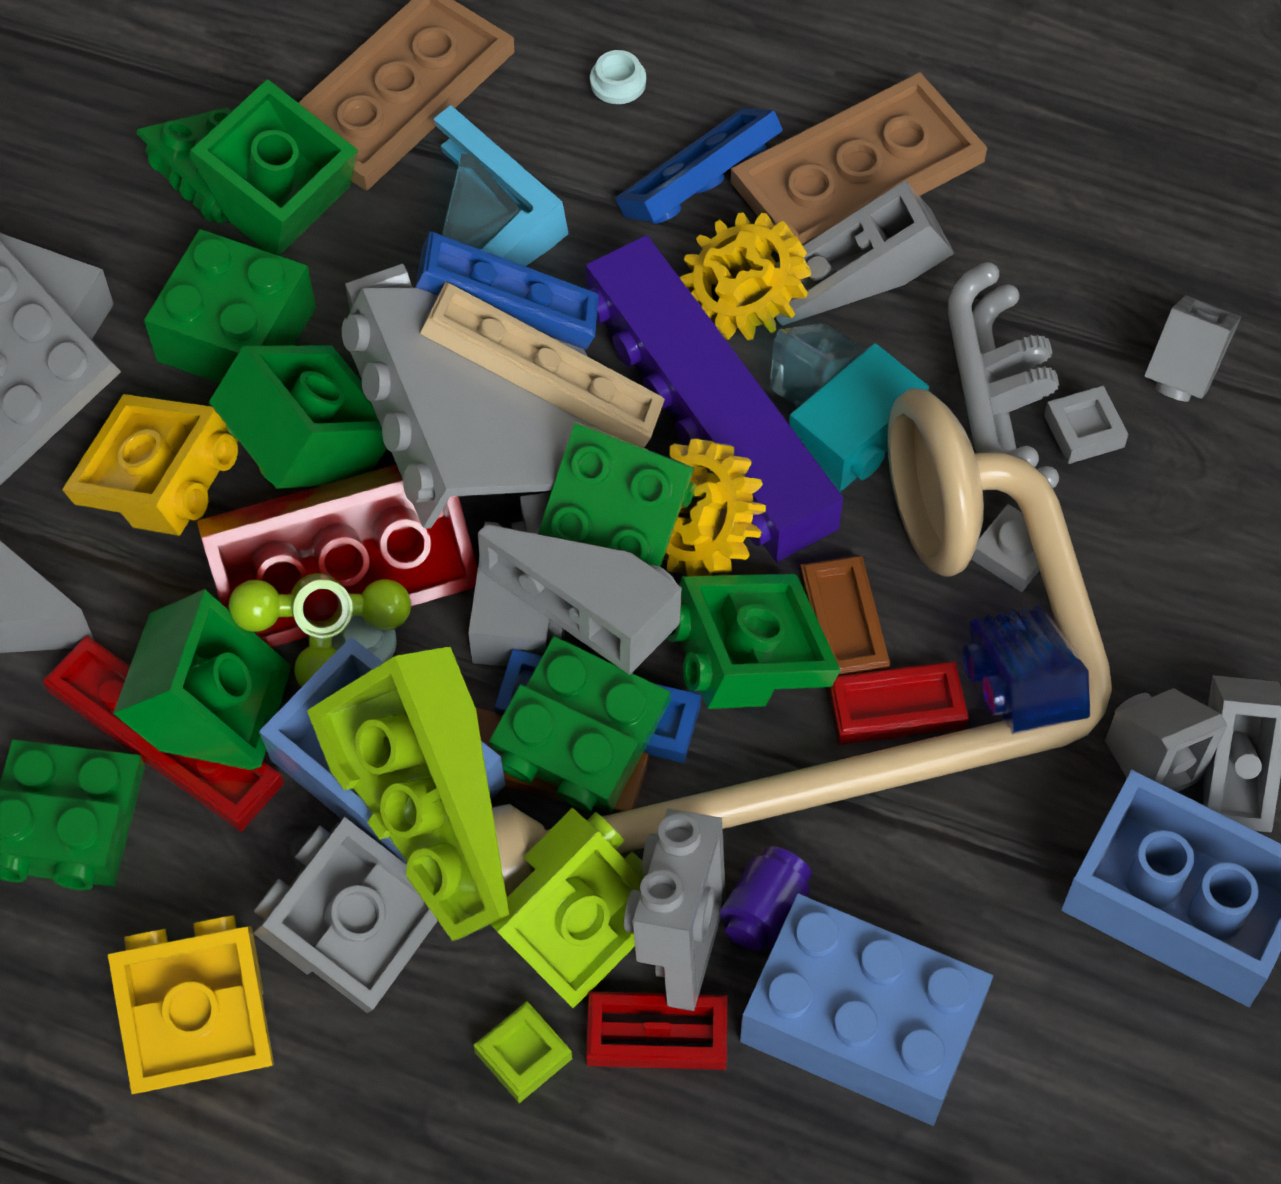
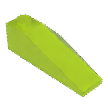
M451 647L394 656L309 708L307 713L332 775L344 791L354 789L372 813V816L367 821L368 825L379 840L388 837L391 839L407 862V879L451 940L462 939L508 916L509 909L476 708Z

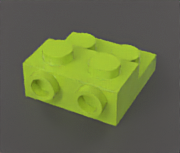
M573 808L523 856L535 870L507 897L509 915L490 924L572 1008L635 947L634 933L627 932L624 928L625 911L631 891L633 889L640 890L641 882L646 876L642 873V860L637 855L630 852L624 859L616 851L625 840L602 816L595 812L586 820Z

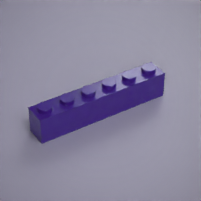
M646 235L586 264V289L599 294L596 324H605L613 335V344L619 358L627 367L633 365L644 378V387L665 398L661 410L666 409L675 421L676 433L681 444L689 446L691 439L734 446V456L746 457L751 460V466L745 477L761 479L763 483L761 488L752 494L753 502L766 505V512L753 515L752 524L757 526L762 533L760 538L749 537L752 543L756 546L763 544L777 563L839 530L843 496L649 236ZM707 468V473H714Z

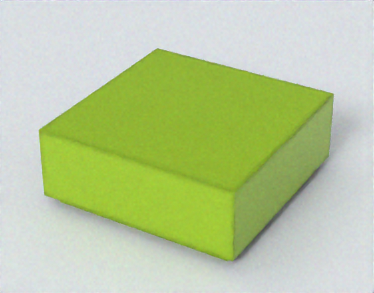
M528 1001L473 1045L476 1055L518 1103H521L572 1060V1051Z

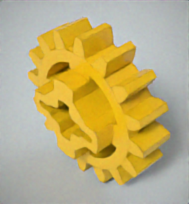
M744 212L738 213L735 226L727 228L721 220L715 222V230L717 232L715 237L710 239L707 236L699 235L696 238L702 248L700 254L685 255L684 261L693 273L683 275L680 279L725 339L730 340L736 329L739 328L747 341L753 340L756 326L762 324L770 333L776 331L774 318L777 315L782 314L788 318L795 316V312L789 304L791 299L807 297L808 292L800 279L811 276V269L804 259L807 252L799 238L793 235L784 221L774 226L766 213H761L754 224L750 223ZM772 251L779 254L780 268L774 267L775 261L771 256ZM712 284L717 285L715 292L720 297L718 303L712 297Z
M691 439L689 446L673 444L670 446V457L695 467L690 481L696 483V488L688 507L681 506L663 559L668 560L667 571L671 573H684L687 576H711L712 573L727 574L732 571L731 559L746 560L750 556L747 547L743 543L746 537L760 538L762 531L752 524L753 515L766 512V505L753 502L752 494L763 485L762 480L745 477L752 462L749 458L734 456V446L700 439ZM706 467L714 473H707Z

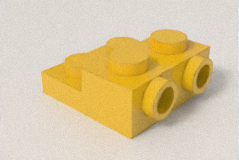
M123 394L62 490L75 505L121 513L133 528L180 536L189 520H197L204 515L208 506L207 491L219 471H227L235 464L238 455V440L229 433L226 423L211 406Z
M234 915L193 923L195 937L168 942L166 929L126 936L124 937L126 951L108 954L131 1094L274 1065L262 998L264 991L252 926L236 928Z

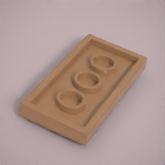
M411 0L298 103L358 149L351 181L368 191L436 127L434 123L436 116L450 105L456 108L515 52L514 37L455 0Z
M919 72L731 168L730 183L757 216L761 213H766L774 226L784 221L793 235L799 238L802 245H805L905 180L921 196L984 163L987 147L923 74Z

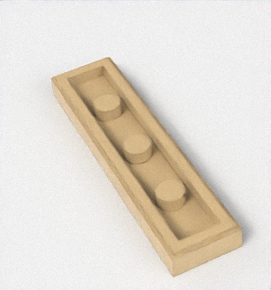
M445 282L420 332L421 335L602 431L643 448L652 436L665 398L448 282Z

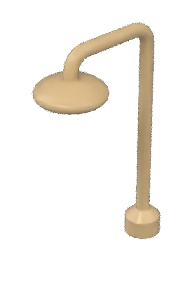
M910 388L902 393L892 406L888 422V458L892 487L898 511L911 545L921 562L930 571L944 577H951L962 572L968 566L976 550L983 523V490H998L1007 493L1020 507L1072 675V692L1064 704L1046 711L602 816L625 840L616 851L621 854L645 848L649 834L658 835V827L665 818L667 808L722 817V829L1063 747L1087 736L1104 717L1112 692L1110 666L1060 502L1048 479L1028 461L1005 452L974 454L971 442L959 420L930 391ZM505 804L493 807L492 811L506 897H508L535 870L523 856L551 829L545 830L541 823L512 805Z

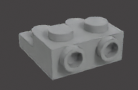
M667 808L665 818L659 824L658 835L649 834L642 860V873L646 876L641 882L640 890L633 889L629 895L625 911L624 928L625 931L634 933L636 961L656 965V976L665 978L667 1006L695 1011L721 919L720 910L726 901L722 817Z
M344 817L330 833L319 825L294 857L305 866L290 886L278 879L253 912L264 920L253 934L308 975L313 971L368 1013L375 1008L438 920L407 879L406 864Z

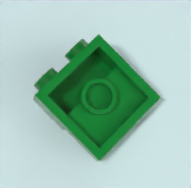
M797 574L682 577L679 584L682 587L680 623L667 639L670 642H680L686 656L683 663L685 685L690 691L701 692L707 709L766 706L774 689L832 687L841 669Z
M554 636L527 686L520 684L490 738L489 744L491 749L501 756L503 771L508 775L525 783H532L534 777H537L558 787L555 794L561 800L581 811L591 812L593 807L596 806L612 813L672 700L671 692L633 673L629 675L616 665Z
M12 740L0 781V880L23 882L27 876L52 879L59 886L79 891L90 890L93 884L115 887L145 769L141 755Z

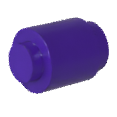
M775 846L766 847L761 855L752 857L720 910V917L727 926L725 932L728 937L739 946L750 951L758 952L762 948L773 949L797 894L808 897L810 893L808 882L812 872L809 866L792 852Z

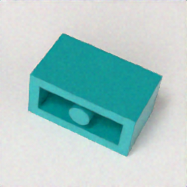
M874 343L790 414L789 425L837 490L841 492L857 477L860 480L870 477L881 465L885 453L888 451V422L890 411L896 399L910 388L929 391V386L879 345Z

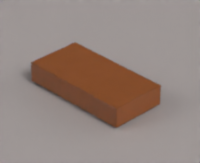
M857 555L801 564L799 573L801 585L841 669L838 676L890 669V661L863 556Z

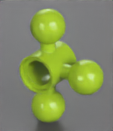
M314 573L300 579L293 587L291 594H278L273 586L261 580L243 582L235 588L230 596L229 611L239 627L251 632H259L270 628L279 617H294L301 630L309 635V647L299 654L294 669L296 680L303 687L338 651L332 647V637L347 627L352 616H362L375 629L383 631L393 630L400 627L409 617L411 599L405 587L394 580H377L368 585L362 594H348L342 584L334 577L323 573ZM317 589H328L337 595L338 607L336 612L325 621L318 622L308 619L303 614L305 598Z

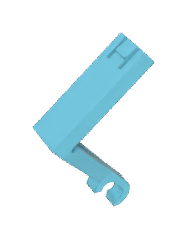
M450 105L434 118L435 126L449 137L441 145L442 152L515 216L482 249L483 251L527 266L569 234L563 202L453 106Z

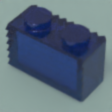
M1037 604L1032 610L1024 607L1020 613L1012 609L1008 615L999 612L995 618L987 614L983 620L975 617L970 622L971 643L963 646V660L966 673L972 683H982L989 712L991 715L1002 714L1003 721H1006L1008 728L1010 727L1012 735L1090 717L1089 670L1042 606Z

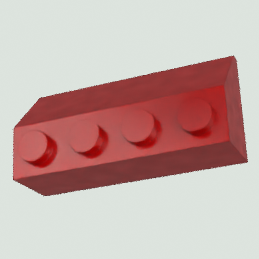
M397 464L197 521L220 602L228 610L232 592L243 582L261 580L273 586L278 594H291L293 587L300 579L314 573H323L334 577L342 584L348 594H362L368 585L377 580H394L408 591L411 606L475 588L478 567L459 496H451L432 528H423L413 503L405 495L403 479ZM317 589L311 592L304 600L303 614L308 619L318 622L331 618L338 607L337 595L328 589ZM279 617L270 628L254 632L271 648L309 637L308 634L301 630L294 617Z

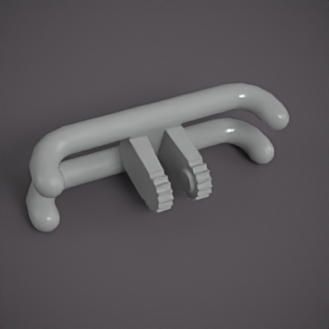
M990 262L981 263L962 275L954 285L948 299V318L974 448L977 453L1005 452L1026 460L1036 467L1039 462L1037 451L1030 446L1016 447L1009 412L1038 401L1043 396H1049V394L1055 393L1054 391L1058 390L1059 381L1055 370L1045 366L1043 368L1031 369L1035 365L1042 364V362L1051 358L1052 349L1050 341L1045 336L1030 335L1029 337H1023L1024 339L1013 341L999 348L995 347L992 333L993 322L1001 312L1013 307L1018 302L1019 292L1015 286L1010 284L999 286L984 295L972 313V303L977 294L996 283L999 278V270L995 264ZM1050 466L1038 468L1037 470L1048 479L1052 488L1056 487L1059 482L1057 470Z

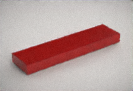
M86 635L42 681L46 690L131 753L141 755L146 764L242 832L284 785L282 775L265 762H262L259 768L248 770L157 750L113 714L130 666Z

